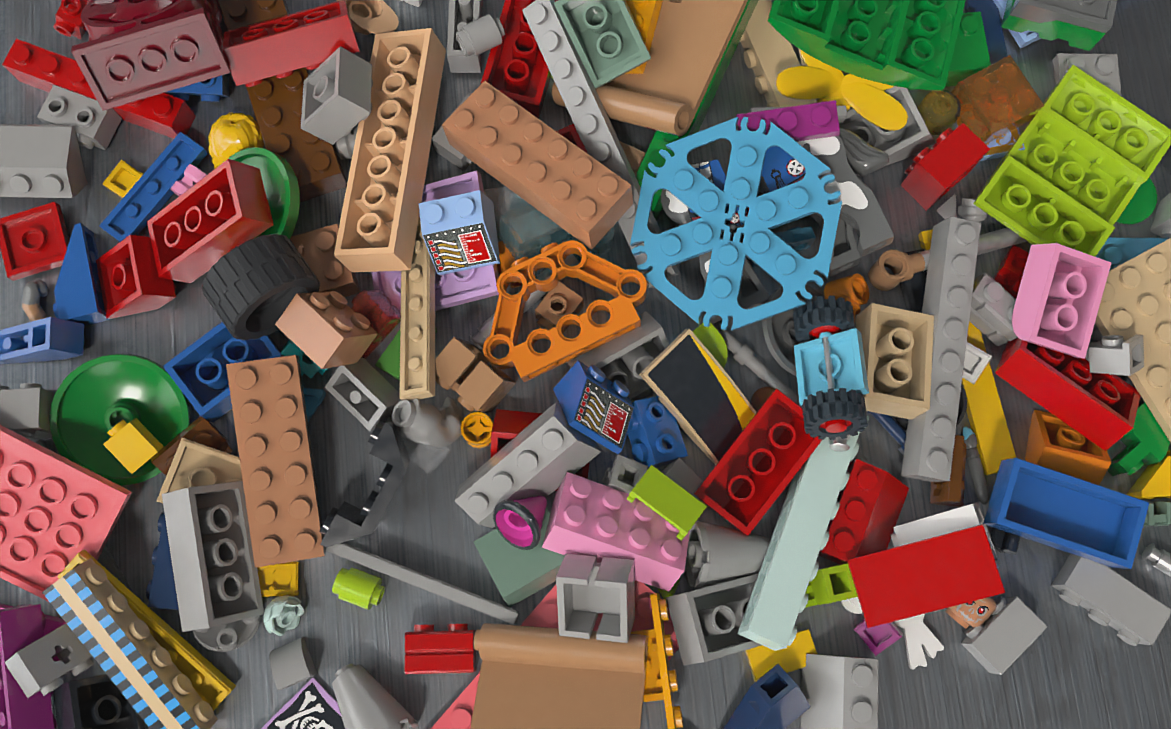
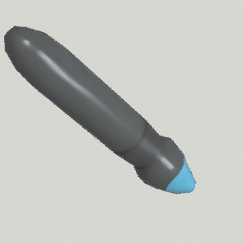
M964 426L962 436H964V443L967 445L966 457L978 500L986 505L989 501V490L981 458L976 448L977 438L972 429Z

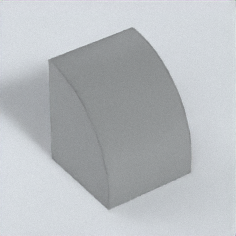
M304 637L270 652V667L278 690L286 689L318 674Z

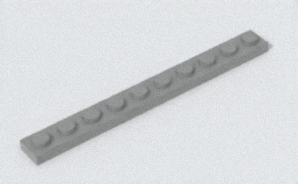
M535 0L522 10L588 154L632 185L633 205L618 222L631 250L637 246H644V243H638L633 247L630 245L641 187L554 5L555 0ZM650 211L648 228L652 233L659 234L661 231L652 211ZM645 253L634 256L638 265L644 264L647 261ZM676 265L668 267L665 271L667 280L680 274ZM652 267L650 270H648V271H645V272H642V271H641V273H642V274H647V273H649L650 271L653 270V267ZM646 280L648 288H655Z

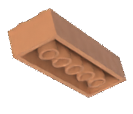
M486 81L442 124L449 145L591 250L633 205L631 184Z
M292 355L226 364L255 568L325 556L326 547L320 545L324 534L319 532L322 527V518L299 356Z

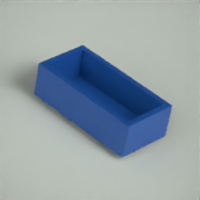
M1018 458L1001 460L983 524L1112 568L1132 569L1149 502Z

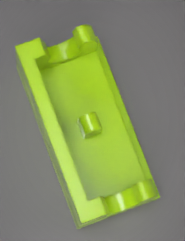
M652 465L627 497V500L631 503L636 498L680 530L676 537L681 541L707 507Z

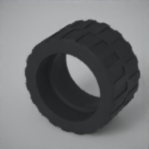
M278 234L262 235L230 250L210 268L202 285L204 296L234 338L241 340L258 339L280 330L275 324L297 293L319 292L320 281L287 236Z

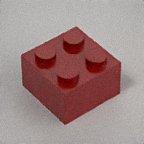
M964 123L959 125L954 131L950 127L946 129L935 140L936 143L930 149L926 147L904 172L907 177L901 186L926 211L967 176L990 150Z

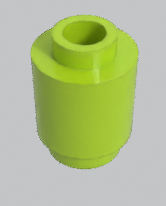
M353 567L350 569L341 568L334 581L332 593L337 594L338 598L370 610L373 605L378 606L380 604L385 587L381 585L382 578Z

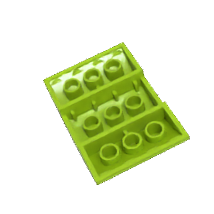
M1072 65L1021 131L1019 137L999 162L973 204L1032 245L1058 243L1096 257L1115 229L1113 225L1140 185L1148 180L1171 146V129L1075 65ZM1024 143L1025 149L1019 150L1022 144Z

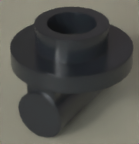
M992 527L991 541L995 549L1000 553L1016 555L1021 536Z

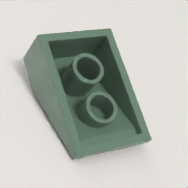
M558 0L554 2L595 89L652 59L626 0Z

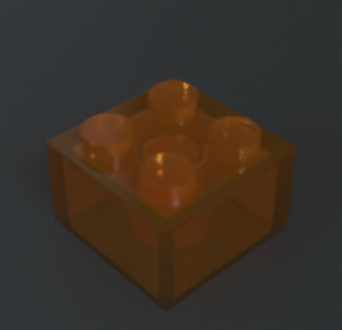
M1011 55L958 82L951 91L960 101L961 111L959 119L985 144L1029 122L1044 107V104ZM949 94L946 99L955 113H957V100L953 103L950 99L952 95Z

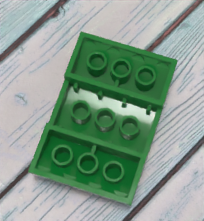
M773 0L768 22L777 32L800 50L846 73L897 87L942 91L946 86L966 0Z

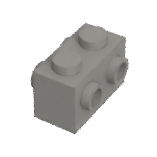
M53 85L37 115V118L44 124L74 125L79 145L88 149H92L95 146L103 150L107 149L122 119L113 108L102 111L98 101Z

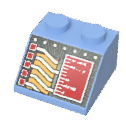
M481 190L419 203L422 236L438 275L500 263L493 201Z

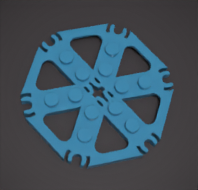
M736 117L666 144V147L674 152L675 155L673 157L666 150L661 149L659 151L660 155L666 159V163L660 168L654 166L651 162L648 164L651 172L657 175L656 178L648 175L644 170L630 243L632 247L638 243H644V246L634 247L631 251L634 256L641 253L647 255V261L644 264L638 265L637 268L639 271L645 272L653 267L652 271L643 274L649 283L699 325L703 312H706L703 319L705 327L710 326L712 317L720 316L722 318V330H727L729 327L728 317H733L731 331L806 305L796 296L798 292L807 300L813 298L806 291L805 286L809 282H815L820 287L824 285L823 279L814 274L815 271L823 274L828 279L842 201L837 204H828V202L837 201L841 197L840 191L829 194L824 190L828 183L835 181L834 175H826L821 180L818 178L825 173H830L831 169L771 121V127L767 135H765L766 123L763 119L760 121L758 130L749 131L747 129L748 117L742 119L740 131H737L739 118ZM719 139H727L731 143L732 150L724 191H721L688 163L687 156L691 150ZM770 147H780L804 166L806 174L802 180L758 196L765 155ZM660 189L669 191L700 217V219L659 234L652 233L648 228L653 196ZM727 204H728V205H729V210H728V213H725V211H726V206H727ZM737 207H739V220L744 223V227L737 228L733 241H731L732 233L730 226L726 225V221L733 220ZM747 208H749L748 217L746 216ZM814 213L820 214L824 219L819 252L811 259L802 257L770 231V229ZM722 231L724 232L723 240L720 239ZM742 235H744L743 243H741ZM712 251L705 291L700 299H689L666 279L665 271L668 267ZM746 256L783 286V294L780 298L751 309H743L739 306L738 297Z

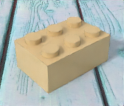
M871 303L856 316L855 326L862 335L869 393L863 395L866 411L912 420L930 410L934 316Z

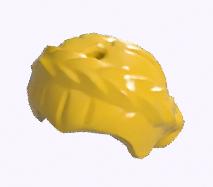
M229 112L227 115H222L212 124L208 136L210 144L209 153L215 169L229 157L243 149L263 148L264 146L258 123L252 116L243 113Z

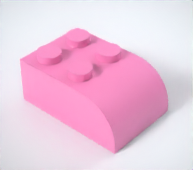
M1058 243L1031 245L1012 314V326L1016 336L1021 340L1085 359L1111 262Z

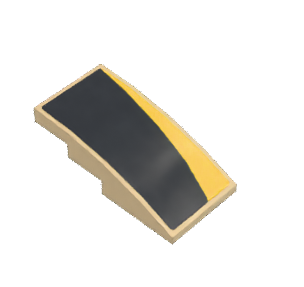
M685 329L639 374L659 396L658 400L677 419L678 425L714 465L718 463L757 413L732 378L690 329Z

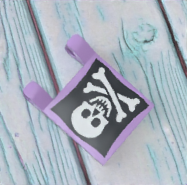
M313 677L261 729H345L337 701Z

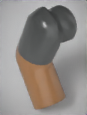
M42 280L29 281L24 286L22 309L31 322L48 318L40 306V297L47 296L49 291L47 284Z

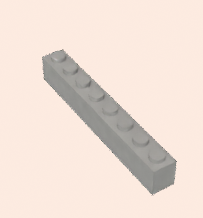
M949 217L933 226L922 309L923 314L934 316L930 410L912 420L908 419L901 472L902 477L929 482L950 481L981 223Z

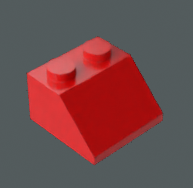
M129 235L96 260L106 318L108 319L156 310L176 298L173 280L158 276L150 237Z

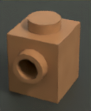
M559 281L557 286L548 292L535 309L536 318L538 319L537 324L542 329L550 330L556 327L557 322L564 315H578L584 307V298Z

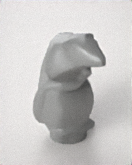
M446 397L439 410L430 404H420V400L417 398L410 401L401 400L396 404L392 413L393 422L399 427L401 438L437 448L449 446L460 437L461 424L465 418L461 415L460 409L451 397Z

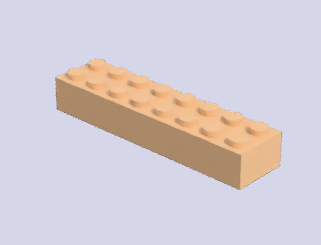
M432 28L375 34L370 60L373 80L371 88L372 111L367 119L361 120L358 123L334 256L351 272L411 270L420 214L419 203L422 202L446 49Z

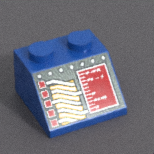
M578 360L553 388L569 426L614 453L619 454L623 450L635 408L628 396L630 391L620 381L615 380L611 382L608 380L606 375L595 365L588 367Z

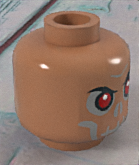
M987 597L948 607L945 612L967 629L969 626L978 627L983 625L996 610L997 604L992 597Z

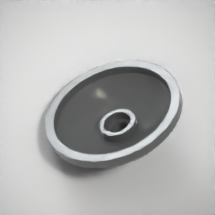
M783 286L775 290L766 303L780 298L783 294ZM805 286L806 291L813 296V301L817 300V296H823L813 287ZM800 292L796 293V296L806 303L807 299L803 298ZM794 309L762 320L766 344L774 359L786 371L797 376L794 345L800 344V341L797 342L793 320Z

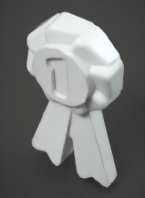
M925 614L894 621L897 626L903 628L908 666L912 670L918 665L927 667L922 647L930 658H935L937 651L944 650V646L923 623Z

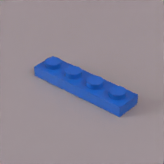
M179 132L99 227L119 242L129 235L138 236L146 227L147 221L156 215L174 194L170 188L176 181L182 180L184 170L189 164L197 167L208 154L206 150L185 134Z

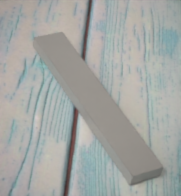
M343 542L327 547L326 551L505 622L515 625L520 613L515 609Z

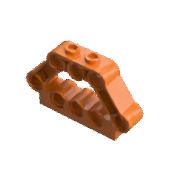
M574 240L566 241L559 245L556 242L543 247L539 255L530 259L522 257L511 264L512 268L505 270L497 279L496 286L499 297L491 334L483 345L484 356L497 369L505 370L515 366L520 378L525 383L640 327L641 320L635 308L641 305L647 296V282L644 275L637 270H625L588 252L582 243ZM571 254H577L581 256L582 260L576 266H568L564 263L566 257ZM549 268L552 270V275L549 279L541 281L535 278L538 270ZM568 276L578 278L616 297L610 301L600 299L593 301L589 304L586 312L579 316L575 314L564 315L559 319L556 327L550 330L535 329L528 335L525 342L517 345L525 303L529 299L530 294L537 290L543 292L551 291L557 286L560 279ZM520 282L523 284V287L518 294L510 295L506 292L509 284ZM634 282L638 284L640 290L635 295H627L622 291V287L626 283ZM600 310L606 311L610 314V319L605 324H597L592 320L594 313ZM571 324L581 328L580 334L573 339L566 338L563 335L565 327ZM544 338L551 341V346L545 353L534 351V344L539 339ZM507 344L510 348L508 355L501 359L495 358L493 352L496 346Z

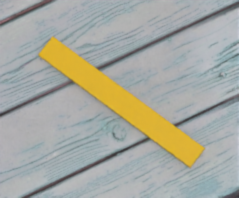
M933 229L921 231L918 234L922 249H930ZM969 321L967 342L987 353L981 331ZM989 362L975 384L962 378V385L967 397L966 412L971 429L977 438L976 448L981 458L985 476L998 473L1001 460L1016 458Z

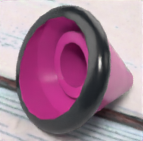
M535 496L513 501L504 500L495 506L493 521L497 531L505 541L521 550H530L538 545L547 506L546 498L544 496Z

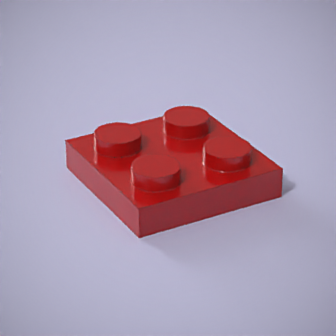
M54 201L0 218V249L9 279L15 281L62 266L69 244V237L61 206Z

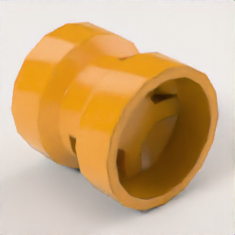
M470 413L462 421V436L473 448H486L491 444L493 422L484 413Z

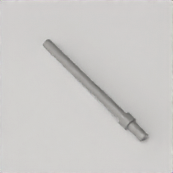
M723 330L720 333L725 340L727 348L734 354L733 358L742 366L745 364L769 387L778 389L802 408L799 404V396L753 355L755 353L753 349L747 344L743 346L727 330ZM859 451L853 459H859L863 462H867L868 460Z

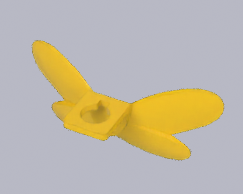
M802 50L801 57L807 66L790 67L781 71L777 76V89L788 98L799 100L819 98L817 103L836 100V106H846L847 111L852 107L867 121L885 130H900L907 123L908 115L905 108L895 98L883 91L894 86L874 82L852 74L844 76L841 70L819 61Z

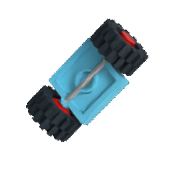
M817 296L816 301H813V299L806 300V305L795 308L793 311L795 336L797 342L800 341V344L794 345L799 404L803 410L806 434L810 433L811 437L818 436V439L822 440L826 437H829L830 440H836V437L845 439L848 438L847 435H858V432H863L865 427L868 426L863 395L869 393L862 335L855 328L851 302H845V298L842 297L835 300V296H829L828 299H823V296Z

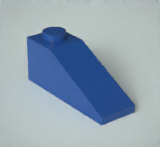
M82 223L75 224L54 290L56 303L53 304V311L56 318L88 326L111 319L106 318L96 264V260L99 257L95 236Z
M48 317L0 330V365L57 361L82 356L85 344L84 324Z

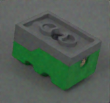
M1007 0L1001 28L1020 33L1027 30L1037 32L1039 38L1050 41L1057 38L1068 41L1069 46L1090 51L1111 29L1118 0Z

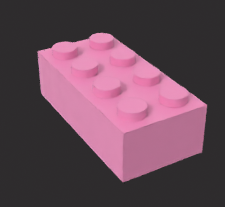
M567 472L555 493L542 548L562 555L596 556L598 563L602 562L603 557L634 560V580L669 592L685 570L690 531L681 541L676 537L680 530L636 498L631 503L627 500L628 493Z

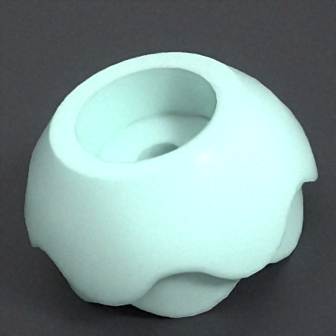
M289 595L273 599L264 611L263 621L266 630L270 634L273 632L278 636H282L287 630L296 628L301 615L304 614V609L300 605L301 601Z

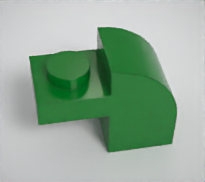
M1145 402L1138 405L1133 428L1120 439L1126 447L1111 459L1112 463L1107 471L1112 476L1124 473L1129 476L1138 471L1143 465L1147 466L1161 462L1166 456L1170 441Z

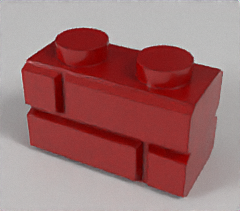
M468 623L448 624V631H434V624L414 625V632H405V674L474 673L476 671V650L474 649L476 630H468Z

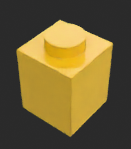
M137 418L128 424L124 419L107 432L111 438L103 444L131 474L164 447Z

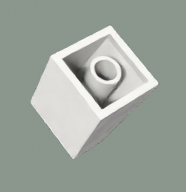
M975 502L893 527L895 534L891 535L893 546L898 547L981 525L984 522V517L979 503ZM983 524L997 568H999L1001 564L992 544L986 524Z

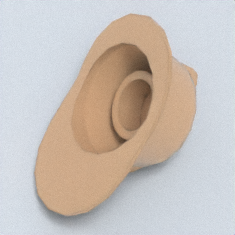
M346 0L355 32L369 35L372 33L394 32L399 25L398 16L383 0Z

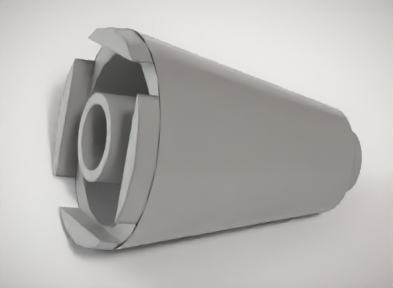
M699 520L696 521L690 529L688 557H686L684 570L688 585L694 588H704L758 574L771 539L753 533L747 536L740 530Z
M351 663L335 673L336 679L333 681L332 686L345 729H418V723L415 718L362 665L354 666Z

